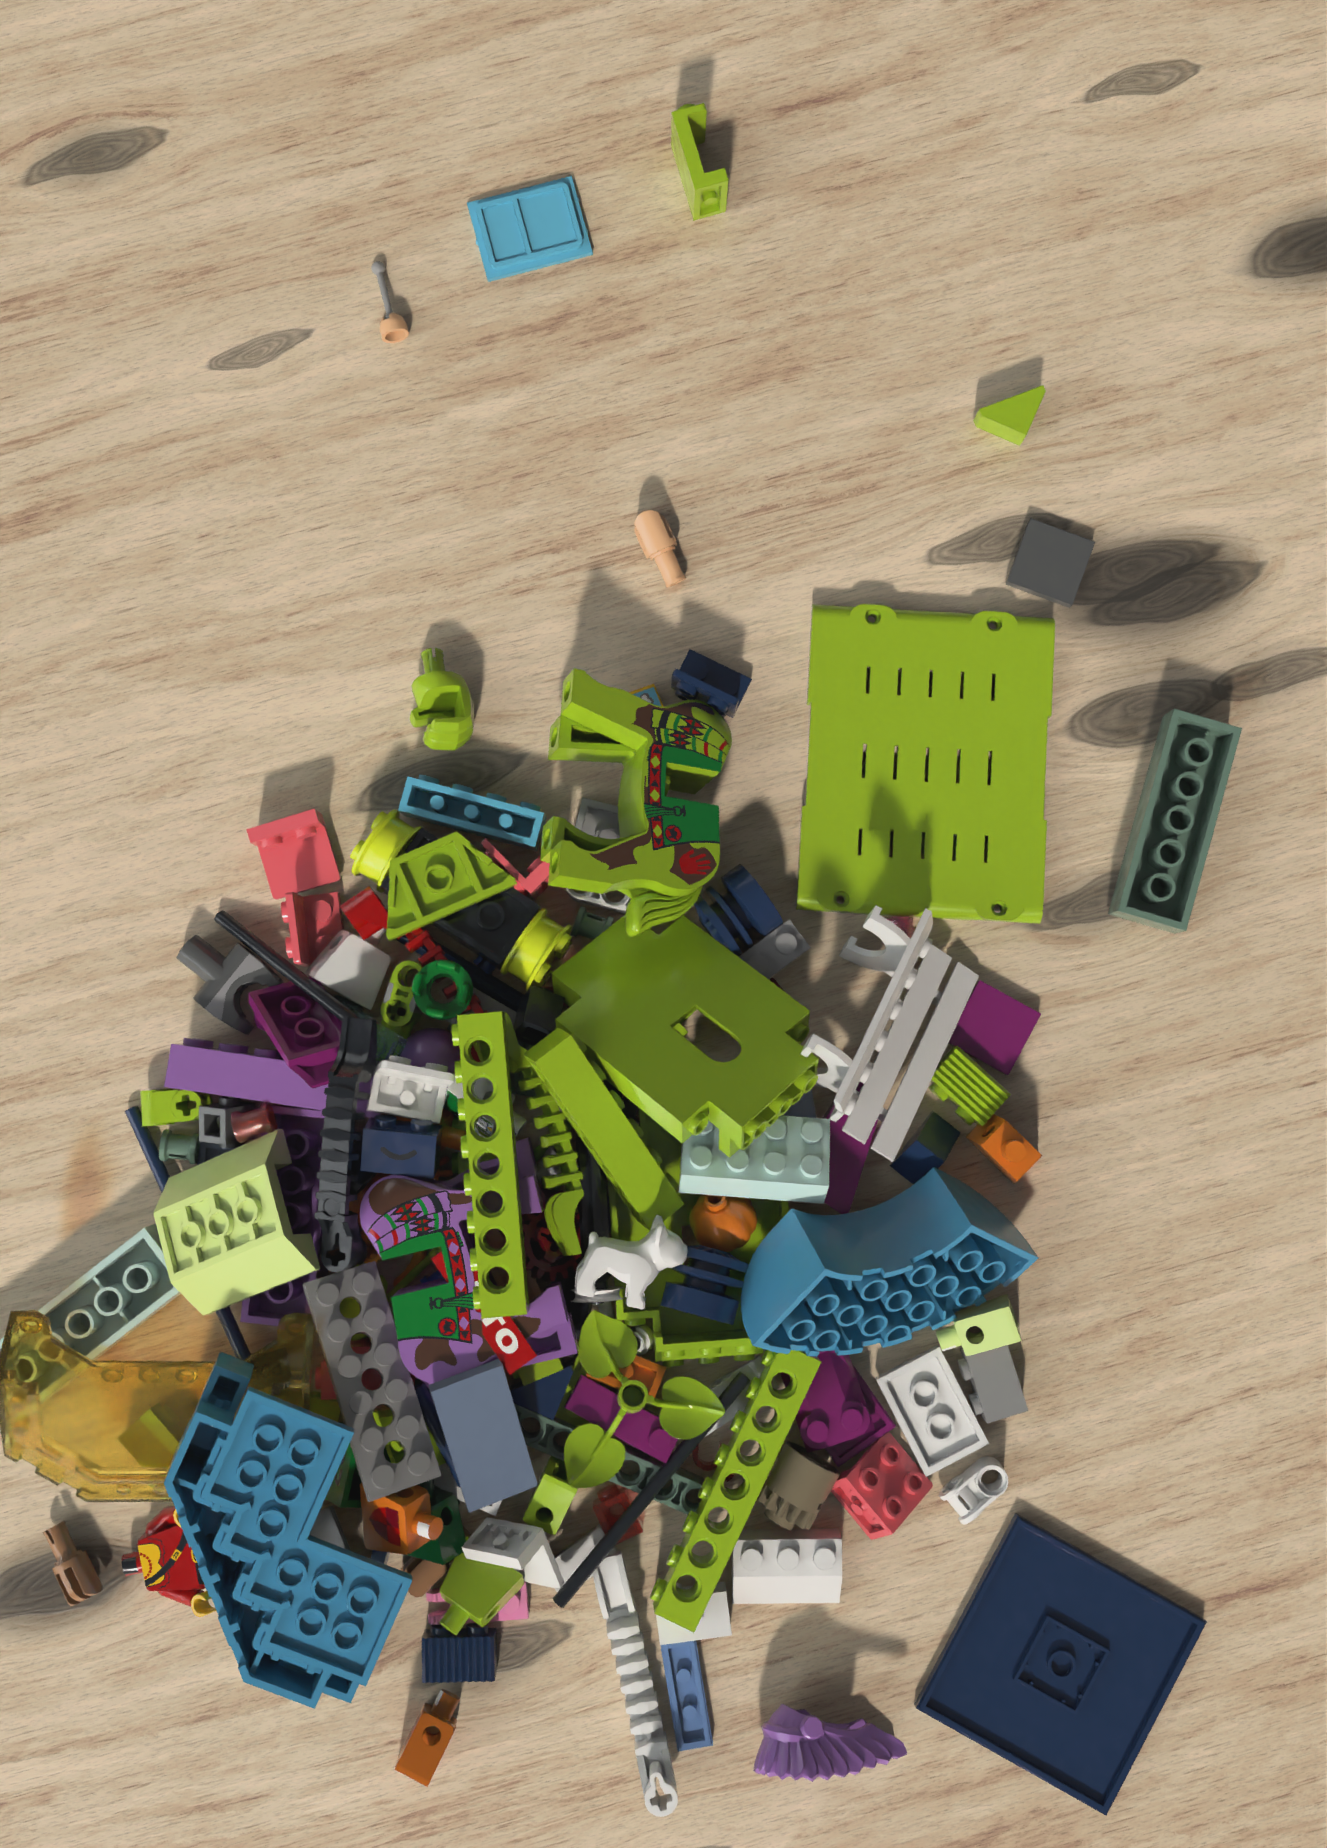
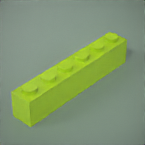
M557 1028L523 1055L635 1219L650 1231L656 1215L661 1216L662 1221H664L684 1205L677 1194L679 1192V1184L669 1173H663L659 1167L662 1159L650 1145L645 1146L641 1140L644 1133L636 1121L631 1117L629 1119L626 1118L622 1112L625 1104L614 1090L608 1091L602 1082L606 1079V1076L601 1068L594 1061L590 1063L583 1054L587 1048L575 1032L569 1034Z

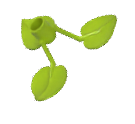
M596 1310L590 1312L581 1328L578 1342L579 1360L583 1369L597 1379L604 1378L613 1371L615 1377L622 1384L617 1396L621 1409L606 1433L599 1425L588 1423L576 1427L569 1434L564 1446L567 1482L574 1488H590L603 1484L614 1477L624 1463L625 1447L619 1440L611 1438L626 1413H637L644 1408L646 1403L662 1407L659 1414L662 1428L670 1436L681 1440L692 1439L701 1435L725 1413V1409L715 1393L693 1378L679 1376L667 1380L662 1387L663 1400H658L652 1395H648V1390L642 1382L628 1380L620 1372L619 1368H626L634 1361L638 1349L636 1336L623 1322Z

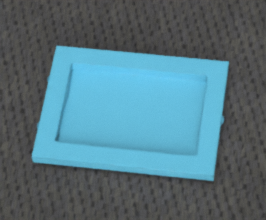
M572 176L467 203L476 236V244L479 247L488 282L593 255L588 237V229L585 226L579 204L580 199L577 196Z

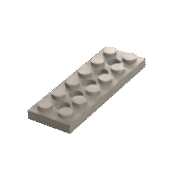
M369 1262L304 1283V1292L344 1425L354 1428L350 1445L367 1501L371 1502L442 1476L410 1372L403 1364L400 1356L396 1327L376 1262ZM352 1298L358 1302L360 1311L357 1317L346 1318L341 1314L340 1303L343 1299ZM361 1333L369 1338L371 1346L367 1353L357 1354L352 1350L350 1342L353 1335ZM374 1369L381 1375V1385L377 1390H368L363 1386L361 1377L365 1370ZM378 1405H385L392 1411V1421L386 1427L378 1426L373 1420L372 1414ZM390 1441L398 1442L403 1447L404 1455L398 1463H390L384 1457V1448Z

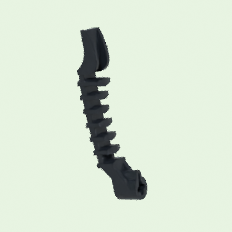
M344 1016L342 1018L338 1054L334 1064L328 1071V1088L324 1090V1094L327 1097L326 1107L322 1109L324 1128L320 1130V1136L323 1137L322 1150L318 1153V1157L321 1158L320 1172H317V1178L320 1179L319 1192H316L318 1212H315L314 1217L318 1219L323 1232L321 1261L332 1272H340L360 1266L367 1257V1246L361 1238L358 1214L349 1211V1202L357 1200L358 1196L357 1193L350 1191V1182L357 1181L359 1175L351 1171L352 1161L359 1160L360 1155L353 1151V1140H361V1133L354 1131L355 1120H361L365 1117L364 1112L356 1110L357 1101L369 1100L370 1098L369 1093L359 1090V1083H366L372 1078L377 1057V1021Z

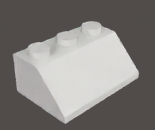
M805 1528L793 1529L792 1531L787 1529L742 1530L731 1553L732 1604L840 1603L842 1538L838 1528H810V1530Z

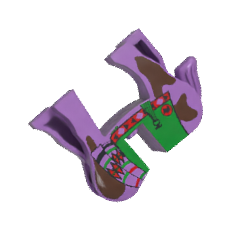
M530 1137L519 1139L516 1141L521 1212L522 1214L543 1212L544 1207L536 1177L538 1169ZM497 1157L480 1162V1166L485 1173L494 1174L498 1171L500 1162ZM469 1169L452 1179L444 1181L433 1178L391 1174L372 1184L366 1191L360 1205L361 1226L382 1260L441 1246L449 1283L444 1278L401 1288L391 1296L402 1362L407 1370L425 1383L428 1388L430 1384L499 1359L482 1335L481 1313L476 1312L473 1303V1287L475 1282L470 1266V1249L476 1248L473 1234H469L467 1228V1211L473 1210L472 1195L466 1196L464 1191V1173H470ZM487 1191L483 1197V1204L490 1211H498L502 1207L503 1200L498 1192ZM561 1281L549 1284L543 1292L529 1301L530 1310L527 1315L510 1316L537 1355L523 1366L578 1353L579 1346L571 1313H568Z

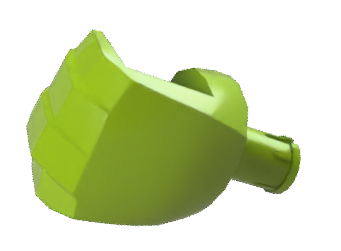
M429 648L421 653L425 674L418 676L411 685L418 707L411 711L410 722L414 728L427 726L426 732L423 735V741L430 749L455 751L469 741L473 733L474 704L472 695L461 675L452 671H445L443 651L435 648V657H433L432 648Z

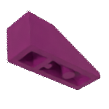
M582 1374L564 1406L589 1422L599 1425L605 1431L608 1430L621 1409L617 1401L618 1393ZM646 1408L637 1413H626L613 1433L619 1439L664 1463L667 1462L678 1439L670 1436L662 1428L659 1415Z

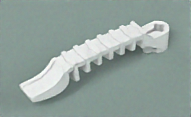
M620 1550L607 1555L592 1574L603 1619H606L608 1639H611L612 1655H616V1671L621 1676L620 1686L621 1692L626 1697V1713L630 1714V1731L635 1736V1754L645 1806L651 1814L664 1817L671 1814L677 1806V1782L666 1731L663 1730L662 1713L658 1708L657 1692L654 1691L653 1675L652 1671L649 1670L648 1654L644 1649V1637L642 1631H640L639 1616L636 1611L635 1600L629 1584L622 1551ZM656 1777H658L660 1787L665 1794L663 1796H659L656 1790Z

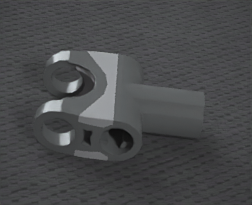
M194 935L184 944L176 957L205 981L193 999L214 1017L247 1035L253 1030L254 1026L246 1019L247 1016L240 1006V998L243 991L248 986L256 983L269 987L284 983L266 962L239 942L225 957L200 936Z

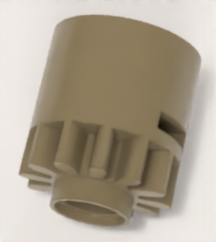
M786 1441L757 1500L765 1504V1516L779 1526L792 1531L796 1524L802 1529L810 1530L821 1510L822 1503H825L840 1472L813 1452L807 1453L806 1448Z

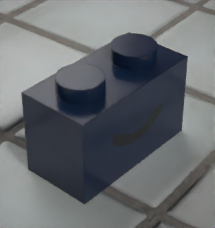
M380 1114L374 1118H369L363 1128L360 1171L434 1179L440 1163L442 1125L433 1124L431 1120L412 1119L411 1122L396 1120L395 1116Z

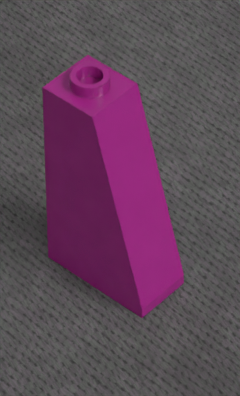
M859 1082L856 1088L858 1092H860L863 1086L862 1082ZM834 1101L832 1102L826 1113L823 1115L822 1119L830 1118L835 1107ZM844 1114L836 1122L830 1119L829 1188L824 1203L840 1214H847L850 1211L878 1119L865 1144L842 1131L848 1115Z

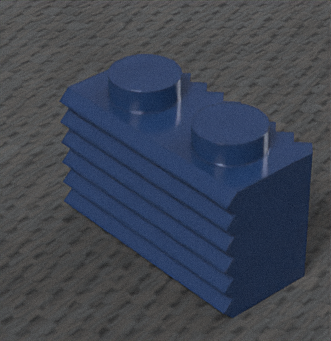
M468 1623L466 1628H462L457 1635L451 1633L441 1624L431 1625L430 1629L424 1630L422 1635V1683L495 1681L497 1674V1628H488V1624L481 1627L477 1623Z

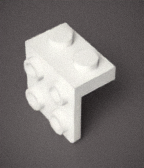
M389 1056V1060H382L375 1067L366 1110L409 1119L431 1120L433 1123L439 1124L446 1089L454 1083L455 1074L447 1073L448 1067L444 1065L426 1063L425 1067H417L411 1065V1059Z

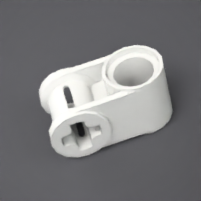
M990 1456L981 1457L963 1473L950 1480L939 1492V1497L941 1500L949 1502L959 1514L958 1520L961 1524L965 1525L977 1518L989 1504L1006 1491L1009 1483L1008 1476L997 1459ZM991 1469L998 1471V1478L995 1482L986 1484L981 1481L985 1471ZM959 1495L964 1499L966 1504L960 1499Z

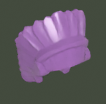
M781 1704L770 1719L761 1726L764 1737L755 1759L753 1771L757 1774H767L768 1777L779 1776L781 1780L786 1777H792L795 1781L802 1777L812 1782L817 1777L829 1780L833 1775L843 1778L848 1773L856 1775L863 1767L873 1769L877 1763L887 1765L891 1758H901L907 1755V1751L902 1741L884 1732L872 1723H867L863 1718L844 1724L829 1723L820 1720L815 1715H810L805 1709L795 1710L785 1704Z

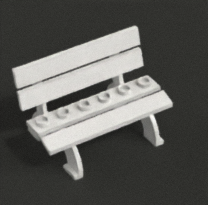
M875 906L868 914L862 927L877 935L885 944V949L880 951L863 949L855 945L857 938L851 936L839 954L840 957L856 965L885 972L892 977L853 1060L842 1050L815 1034H812L806 1041L800 1054L808 1057L813 1052L828 1066L826 1068H818V1080L815 1085L829 1088L837 1093L834 1098L835 1107L829 1119L836 1122L844 1114L848 1115L842 1131L863 1144L866 1143L876 1120H880L882 1123L870 1148L893 1162L979 975L957 962L943 993L939 992L938 987L952 957L932 945L933 940L928 937L933 928L932 911L925 908L910 939L898 926L880 916L882 908ZM918 957H920L922 961L917 970L914 966ZM906 988L908 991L902 1001L899 997L903 989ZM932 1003L936 1008L887 1110L883 1108V1105ZM890 1018L894 1021L887 1032L884 1029ZM874 1050H876L878 1054L874 1063L869 1062ZM859 1082H862L863 1086L860 1092H858L856 1088Z

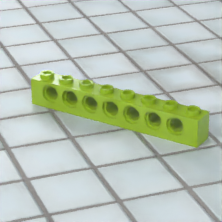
M505 1012L457 1015L458 1023L452 1024L451 1030L453 1046L460 1047L461 1061H455L454 1067L456 1083L463 1084L464 1098H458V1116L460 1121H466L467 1135L461 1136L462 1158H469L470 1173H464V1191L466 1196L472 1195L473 1210L467 1211V1228L469 1234L475 1233L476 1248L470 1249L471 1271H478L479 1286L473 1287L474 1309H481V1319L527 1315L530 1308ZM483 1040L490 1047V1055L487 1060L477 1062L471 1055V1048L475 1042ZM483 1077L489 1079L493 1084V1093L485 1100L478 1098L474 1092L476 1081ZM483 1115L491 1116L496 1122V1131L490 1137L481 1135L477 1129V1122ZM485 1153H492L499 1159L500 1166L494 1174L485 1173L481 1169L480 1159ZM487 1191H496L501 1195L503 1204L500 1210L490 1211L484 1206L483 1197ZM499 1229L504 1233L506 1237L504 1247L495 1249L488 1245L486 1241L488 1230ZM494 1267L504 1268L509 1275L508 1284L505 1286L494 1285L489 1278L490 1270Z
M765 1350L761 1360V1364L765 1365L759 1378L753 1377L746 1391L745 1397L749 1398V1401L744 1411L738 1410L730 1425V1430L733 1431L732 1437L728 1445L722 1443L714 1460V1464L718 1465L712 1479L706 1477L700 1488L698 1497L702 1500L696 1512L691 1510L684 1522L682 1531L686 1532L681 1545L674 1544L666 1562V1565L670 1566L664 1579L658 1578L651 1592L650 1599L654 1600V1614L693 1633L699 1624L821 1364L818 1357L807 1356L805 1351L791 1350L789 1354ZM781 1372L789 1374L790 1382L786 1388L777 1390L772 1387L771 1382L776 1374ZM763 1406H770L775 1411L773 1418L766 1423L757 1421V1411ZM746 1440H755L759 1443L757 1452L751 1456H745L740 1453V1447ZM732 1473L743 1476L742 1484L736 1489H729L724 1486L726 1477ZM716 1507L726 1509L728 1511L726 1518L721 1522H712L708 1519L709 1512ZM706 1541L712 1545L710 1552L704 1556L694 1554L692 1548L697 1542ZM690 1575L696 1579V1582L690 1589H681L676 1585L677 1580L681 1576Z

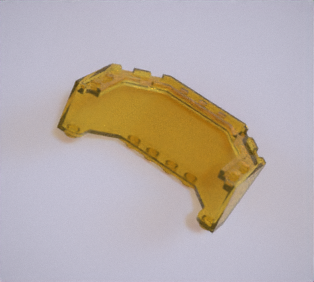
M35 1310L10 1311L0 1352V1431L4 1456L14 1462L23 1459L36 1466L35 1473L57 1486L62 1482L77 1490L76 1496L86 1502H173L171 1497L169 1498L164 1481L177 1446L189 1420L192 1418L216 1361H92L53 1337L51 1322L44 1314ZM291 1313L282 1317L278 1322L277 1339L243 1360L253 1364L254 1368L241 1402L248 1387H252L312 1411L315 1325L311 1313ZM240 1402V1404H239V1406H238V1408H237V1410H236L235 1416H236L237 1411H238V1409H239V1407H240V1405H241V1402Z

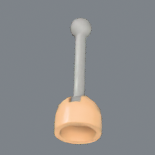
M376 261L372 264L371 269L377 275L386 315L380 321L381 337L386 343L400 342L409 335L407 324L400 314L393 313L383 275L385 266L382 262Z

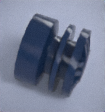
M741 864L721 877L723 886L727 891L725 895L722 896L717 890L709 886L706 888V892L713 903L709 906L699 895L694 904L698 919L708 934L738 957L742 954V951L735 941L736 938H739L750 949L753 946V941L747 930L753 927L758 933L766 937L783 924L779 912L769 897Z
M697 1244L687 1246L688 1253L686 1258H689L688 1265H678L671 1268L685 1276L683 1283L666 1282L660 1305L733 1325L739 1301L726 1295L725 1290L726 1287L742 1288L744 1282L730 1278V1270L747 1273L749 1264L740 1261L728 1252Z

